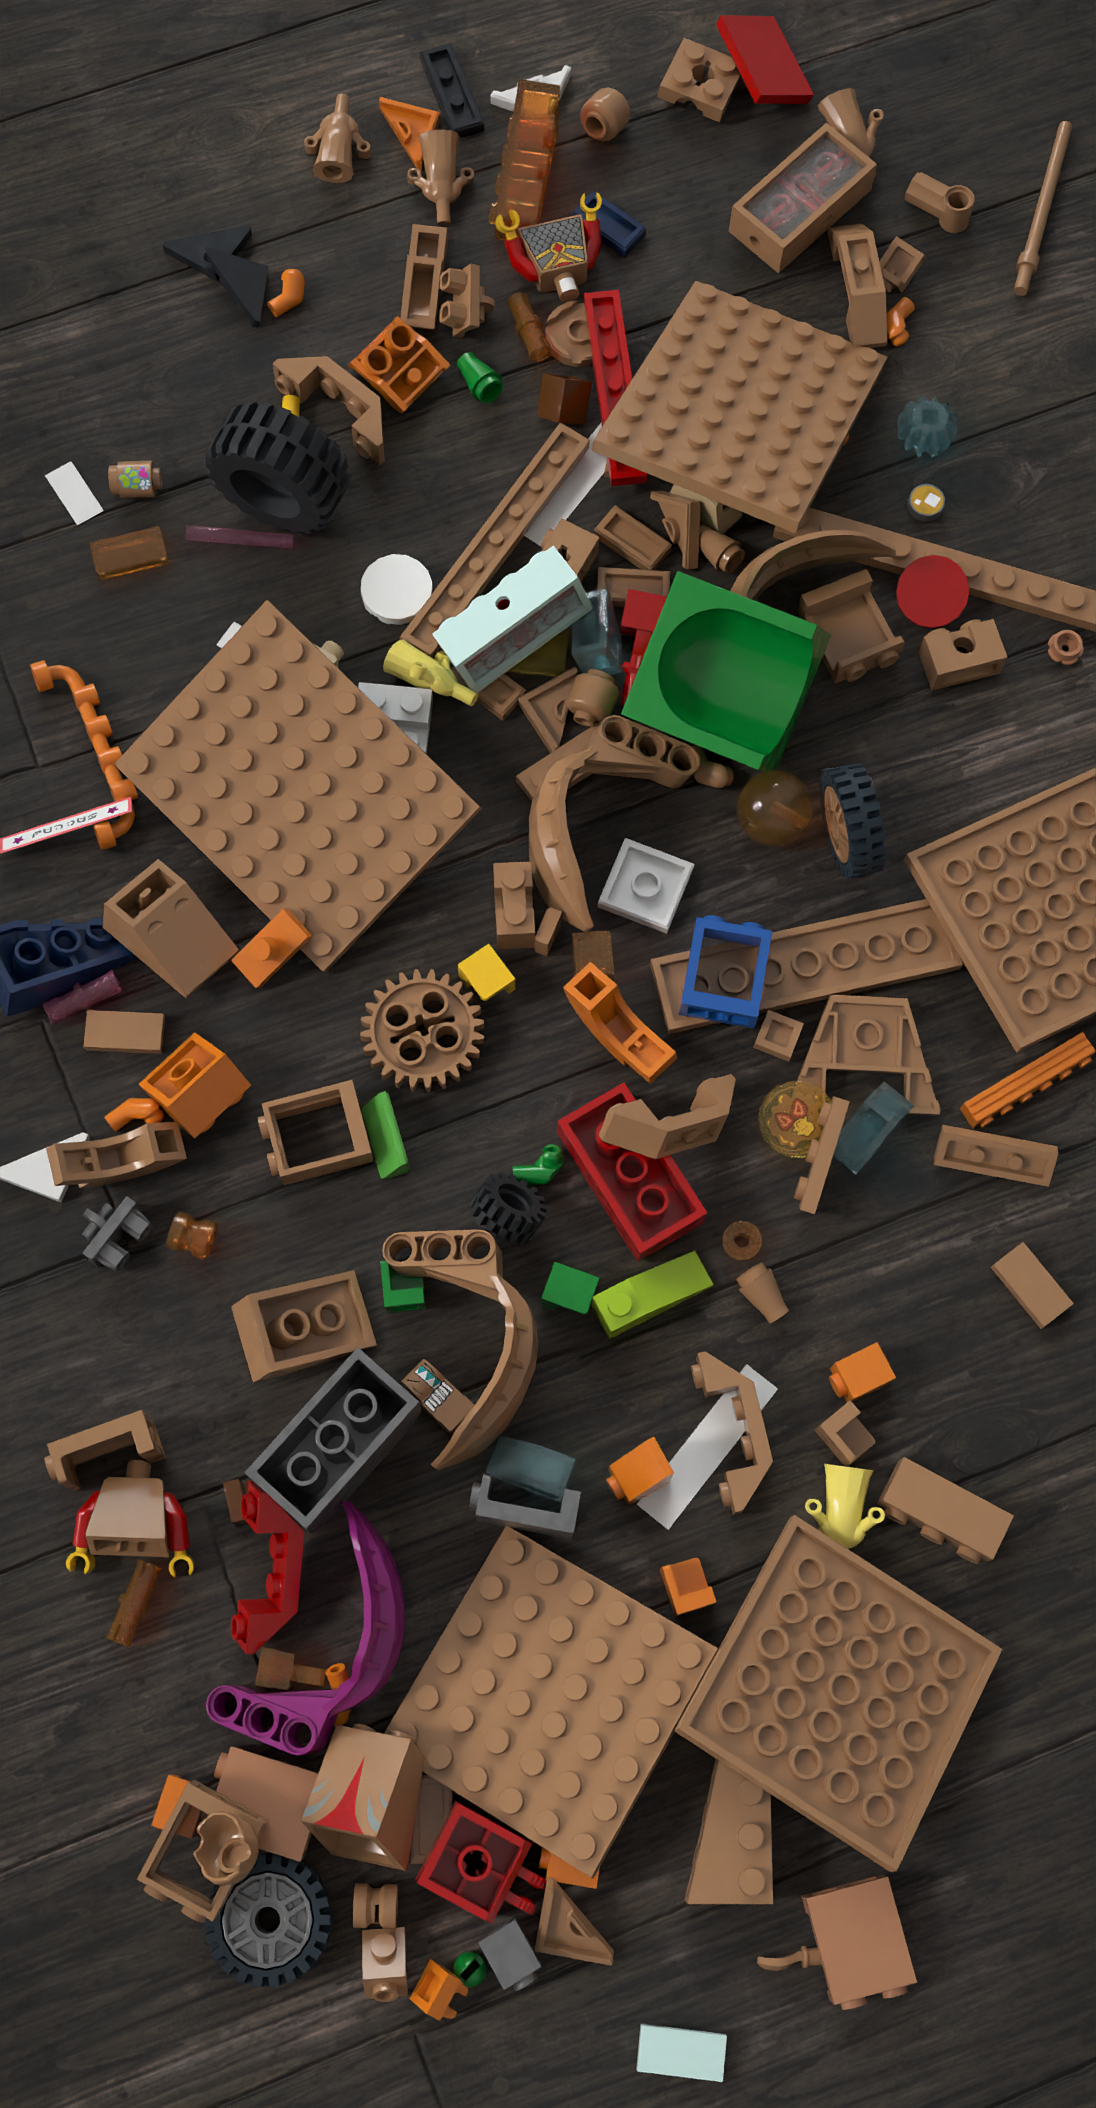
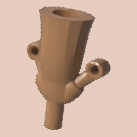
M855 89L839 90L820 101L818 110L825 117L827 123L869 157L876 145L875 134L882 122L883 111L875 109L870 112L868 118L869 127L866 130L857 103Z
M346 94L337 95L334 113L327 115L321 121L319 130L313 136H308L304 140L305 152L307 154L318 153L312 170L314 175L320 180L332 183H345L352 179V140L357 146V156L359 158L368 159L371 156L369 142L362 139L357 122L348 115L350 98Z
M452 130L426 131L421 133L418 138L422 148L427 179L421 176V171L418 168H410L407 174V181L409 184L421 188L424 196L436 203L437 224L439 226H448L451 224L450 203L460 196L465 185L473 181L474 170L469 167L462 168L460 177L456 178L457 149L460 138L458 133Z

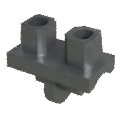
M127 1196L116 1210L107 1203H105L98 1214L87 1208L82 1215L91 1223L82 1235L91 1242L83 1251V1254L97 1267L103 1264L119 1272L128 1261L130 1254L117 1245L118 1241L126 1232L141 1242L146 1238L153 1226L141 1213L142 1211L137 1203Z

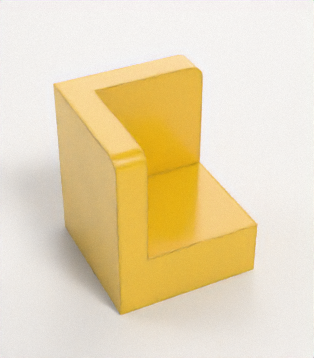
M487 944L458 964L459 978L467 988L472 985L483 1001H487L503 989L508 994L515 990L514 976L490 944Z

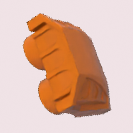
M397 316L347 367L359 373L395 410L402 414L450 364L426 338L415 332Z

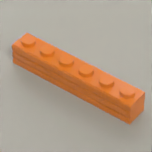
M1082 1032L964 1102L960 1110L972 1128L978 1125L983 1128L994 1121L993 1116L998 1113L1001 1116L1007 1114L1014 1108L1013 1104L1018 1101L1021 1104L1027 1102L1033 1097V1092L1038 1089L1043 1092L1053 1085V1080L1058 1077L1060 1080H1063L1073 1073V1068L1079 1066L1081 1069L1091 1063V1057L1095 1054L1096 1050Z

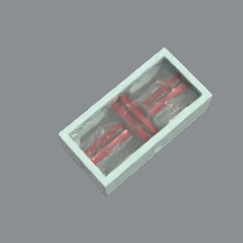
M553 545L548 550L534 555L530 562L516 573L505 576L499 585L489 593L475 598L469 607L456 617L446 619L432 635L468 687L478 693L587 614L593 607L579 578Z

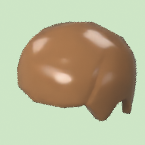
M227 1811L213 1812L199 1823L197 1832L201 1836V1843L199 1848L193 1852V1855L201 1867L203 1876L219 1886L241 1882L255 1865L259 1853V1843L254 1827L241 1817Z

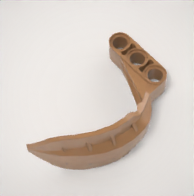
M822 530L801 535L767 549L752 560L737 577L730 591L756 600L779 579L801 570L822 565L860 561L867 558L895 557L896 548L870 535L852 530Z
M612 715L601 722L591 736L585 751L571 754L559 760L551 767L540 782L533 797L529 815L528 834L529 859L534 881L548 908L552 907L562 911L563 920L588 933L594 927L589 914L584 884L572 848L566 819L565 799L567 788L577 773L650 779L670 788H679L690 779L700 766L699 754L693 747L624 717ZM605 733L612 735L616 742L610 741ZM639 747L647 750L650 757L642 754ZM673 761L679 763L684 771L676 768Z
M485 1230L399 1232L389 1236L383 1244V1257L398 1275L403 1277H431L455 1284L500 1302L506 1311V1332L503 1352L493 1377L477 1403L456 1429L449 1443L431 1463L436 1470H441L476 1456L498 1438L520 1407L536 1367L538 1337L537 1325L532 1310L518 1291L503 1279L502 1251L492 1235ZM490 1246V1251L486 1257L482 1259L473 1258V1254L478 1247ZM451 1247V1252L447 1258L440 1261L434 1260L435 1254L440 1248ZM405 1248H412V1253L407 1260L402 1262L396 1261L399 1251Z

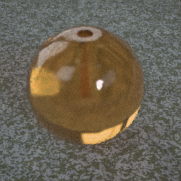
M771 770L768 773L763 771L750 778L736 803L737 819L744 833L756 843L769 847L786 846L799 839L813 816L812 796L806 784L794 774L782 770Z

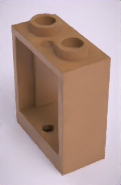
M352 1080L262 1103L264 1116L257 1117L263 1140L271 1139L274 1152L267 1153L272 1176L280 1175L283 1185L374 1162ZM342 1103L355 1151L289 1168L277 1120Z
M192 1780L187 1783L137 1880L146 1884L143 1890L153 1898L166 1902L169 1897L184 1905L181 1911L191 1919L204 1923L207 1918L213 1922L219 1916L235 1884L220 1886L212 1900L159 1870L188 1812L194 1806L208 1815L221 1811L233 1813L254 1827L257 1839H259L268 1820L200 1782Z

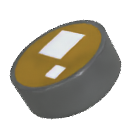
M922 484L914 488L908 500L909 513L916 520L922 522H930L937 519L945 505V497L942 491L930 484Z

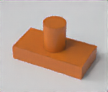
M285 908L231 961L255 988H261L313 936L288 908Z

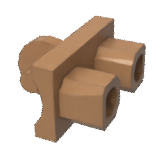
M470 263L462 270L449 268L440 275V289L453 294V302L446 301L441 306L440 323L452 327L454 337L463 338L465 332L477 329L479 323L485 322V314L495 309V301L493 298L485 296V287L480 286L479 265Z

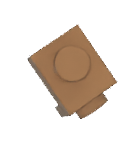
M897 236L879 262L886 292L890 293L892 289H895L902 294L926 257Z
M405 1927L362 1930L363 1985L367 1999L390 2002L398 1997L408 1995Z

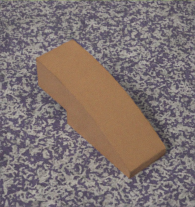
M412 225L400 319L411 328L435 331L442 292L440 289V275L445 271L449 240L447 228Z

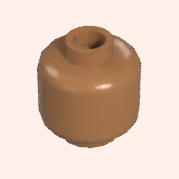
M609 87L599 89L582 107L580 118L583 128L590 137L602 142L612 140L623 130L630 119L628 101L615 89Z
M590 669L588 673H581L576 676L566 702L567 708L574 714V721L583 726L593 727L595 723L602 722L605 718L612 715L620 691L614 684L615 679L611 675L600 670Z

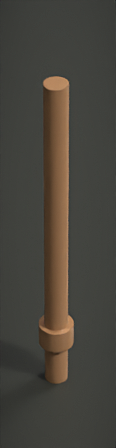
M1062 121L1059 124L1025 250L1020 253L1016 269L1018 275L1013 291L1020 296L1027 294L1031 277L1038 268L1040 260L1038 251L1072 131V124L1067 121Z

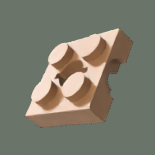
M683 38L660 84L658 98L673 104L676 101L681 103L692 101L698 110L703 111V116L720 122L742 76L731 56ZM708 65L710 67L706 82L701 83L699 87L696 83L698 80H702L705 66Z

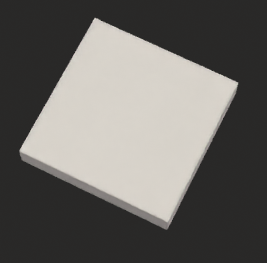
M625 838L597 907L667 934L695 864Z

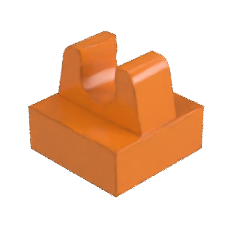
M430 1959L409 1999L427 2015L439 2021L442 2017L452 2019L457 2014L449 2006L452 1997L456 1992L466 1996L468 1988L462 1985L461 1980L445 1966Z

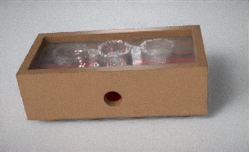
M825 123L732 206L729 232L777 273H780L871 191L877 164L829 124Z

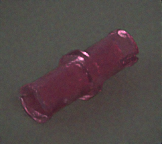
M111 970L109 973L82 985L79 982L73 985V990L42 1004L51 1023L55 1025L57 1022L82 1010L85 1012L93 1010L92 1005L123 992V989L114 971Z

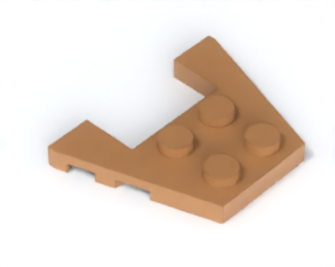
M830 995L796 1085H803L804 1087H794L791 1098H793L795 1092H801L803 1096L811 1093L812 1101L821 1103L818 1109L821 1110L825 1101L826 1070L903 1074V1114L940 1115L939 1103L933 1092L931 1076L922 1055L921 1043L908 999ZM815 1094L819 1096L817 1100L814 1099Z

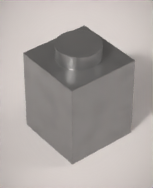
M516 1917L479 1938L478 1943L504 1990L513 1985L515 1991H518L538 1978L535 1970L541 1967V1962Z

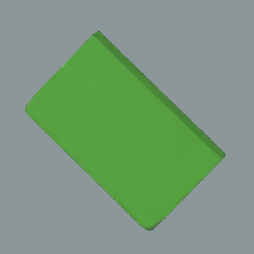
M384 1091L363 1106L362 1115L381 1179H388L406 1174L410 1169L390 1097Z

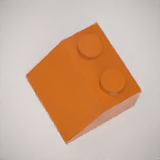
M194 1032L139 1083V1086L151 1098L156 1100L160 1107L175 1122H178V1125L193 1138H196L200 1133L211 1128L215 1119L229 1106L236 1104L251 1084L225 1053Z

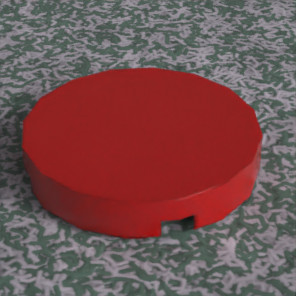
M938 555L919 557L907 565L899 577L896 589L897 603L901 612L916 626L928 629L947 626L958 618L967 605L969 595L967 576L961 567L948 557Z

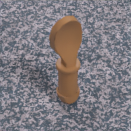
M802 1946L801 1951L784 1957L757 1958V1964L761 1968L771 1971L785 1970L798 1961H801L803 1968L822 1965L818 1947L807 1948Z

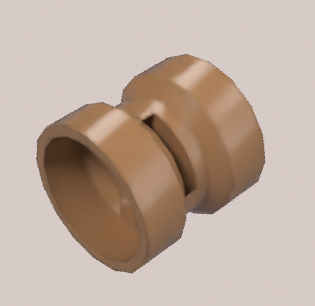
M355 1883L353 1928H367L370 1924H380L383 1929H396L398 1884H384L381 1888H372L368 1883Z

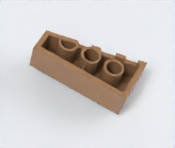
M715 1758L711 1784L704 1807L701 1829L684 1901L687 1904H773L771 1794Z

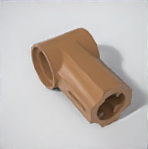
M917 172L911 180L904 200L939 218V223L945 231L959 233L964 231L970 223L974 205V194L968 187L962 185L949 187L922 172Z

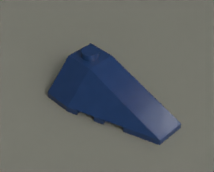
M92 918L87 923H64V919H53L51 924H28V920H14L0 925V1005L7 1017L42 1006L138 957L103 928V918Z

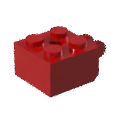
M456 1800L415 1878L417 1884L493 1924L504 1900L533 1915L537 1907L533 1904V1901L509 1890L516 1875L525 1879L528 1884L537 1889L545 1890L547 1883L544 1877L522 1866L532 1845L528 1839ZM473 1850L481 1851L480 1858L484 1862L483 1867L479 1871L474 1867V1872L472 1873L466 1871L467 1864L463 1860L464 1856L468 1852L472 1855Z

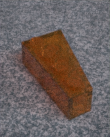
M519 79L513 116H510L508 124V144H504L501 165L504 166L503 172L498 173L495 194L498 195L497 202H492L490 208L489 223L495 224V239L505 240L507 238L505 233L497 229L495 222L497 216L501 214L504 225L511 227L510 210L516 211L520 219L519 225L515 229L516 235H518V228L540 224L559 132L560 85Z

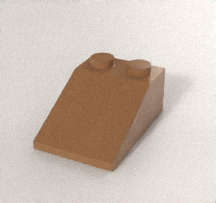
M354 1270L249 1294L231 1306L253 1383L350 1355L357 1347L363 1351L377 1345Z

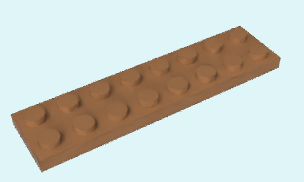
M927 899L772 932L759 1014L766 1013L768 1010L776 1011L825 1000L830 995H848L960 970L963 963ZM727 942L701 948L694 991L750 1001L759 947ZM690 951L658 957L650 961L668 1034L721 1023L679 1015Z

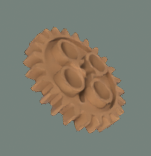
M418 969L414 970L413 980L409 981L402 972L399 973L400 984L398 985L387 979L385 981L386 994L378 990L374 991V997L378 1004H365L366 1011L372 1016L361 1017L362 1026L369 1029L360 1033L361 1041L371 1042L363 1048L365 1056L376 1055L371 1060V1067L376 1069L384 1066L381 1073L383 1080L388 1079L394 1074L395 1086L397 1088L405 1080L409 1081L411 1092H415L418 1083H424L426 1091L431 1092L432 1082L437 1081L445 1089V1077L448 1076L459 1082V1068L469 1072L472 1070L471 1063L467 1058L479 1059L480 1051L473 1045L484 1044V1035L476 1032L484 1029V1020L474 1019L481 1014L480 1005L469 1006L474 1000V994L469 992L461 995L463 990V983L461 981L452 987L449 986L450 977L447 973L440 981L435 980V972L432 969L428 973L427 979L421 978ZM430 1001H439L444 1005L443 1009L438 1013H428L424 1010V1006ZM394 1014H403L408 1018L404 1025L398 1027L389 1024L388 1020ZM452 1017L455 1019L452 1023L445 1022L447 1018ZM423 1025L429 1034L422 1036L417 1031V1027ZM447 1034L453 1035L458 1040L454 1046L449 1048L441 1047L437 1043L441 1036ZM393 1038L400 1039L399 1042L395 1044H392L390 1042ZM413 1047L421 1051V1056L415 1061H407L401 1057V1054L407 1048Z

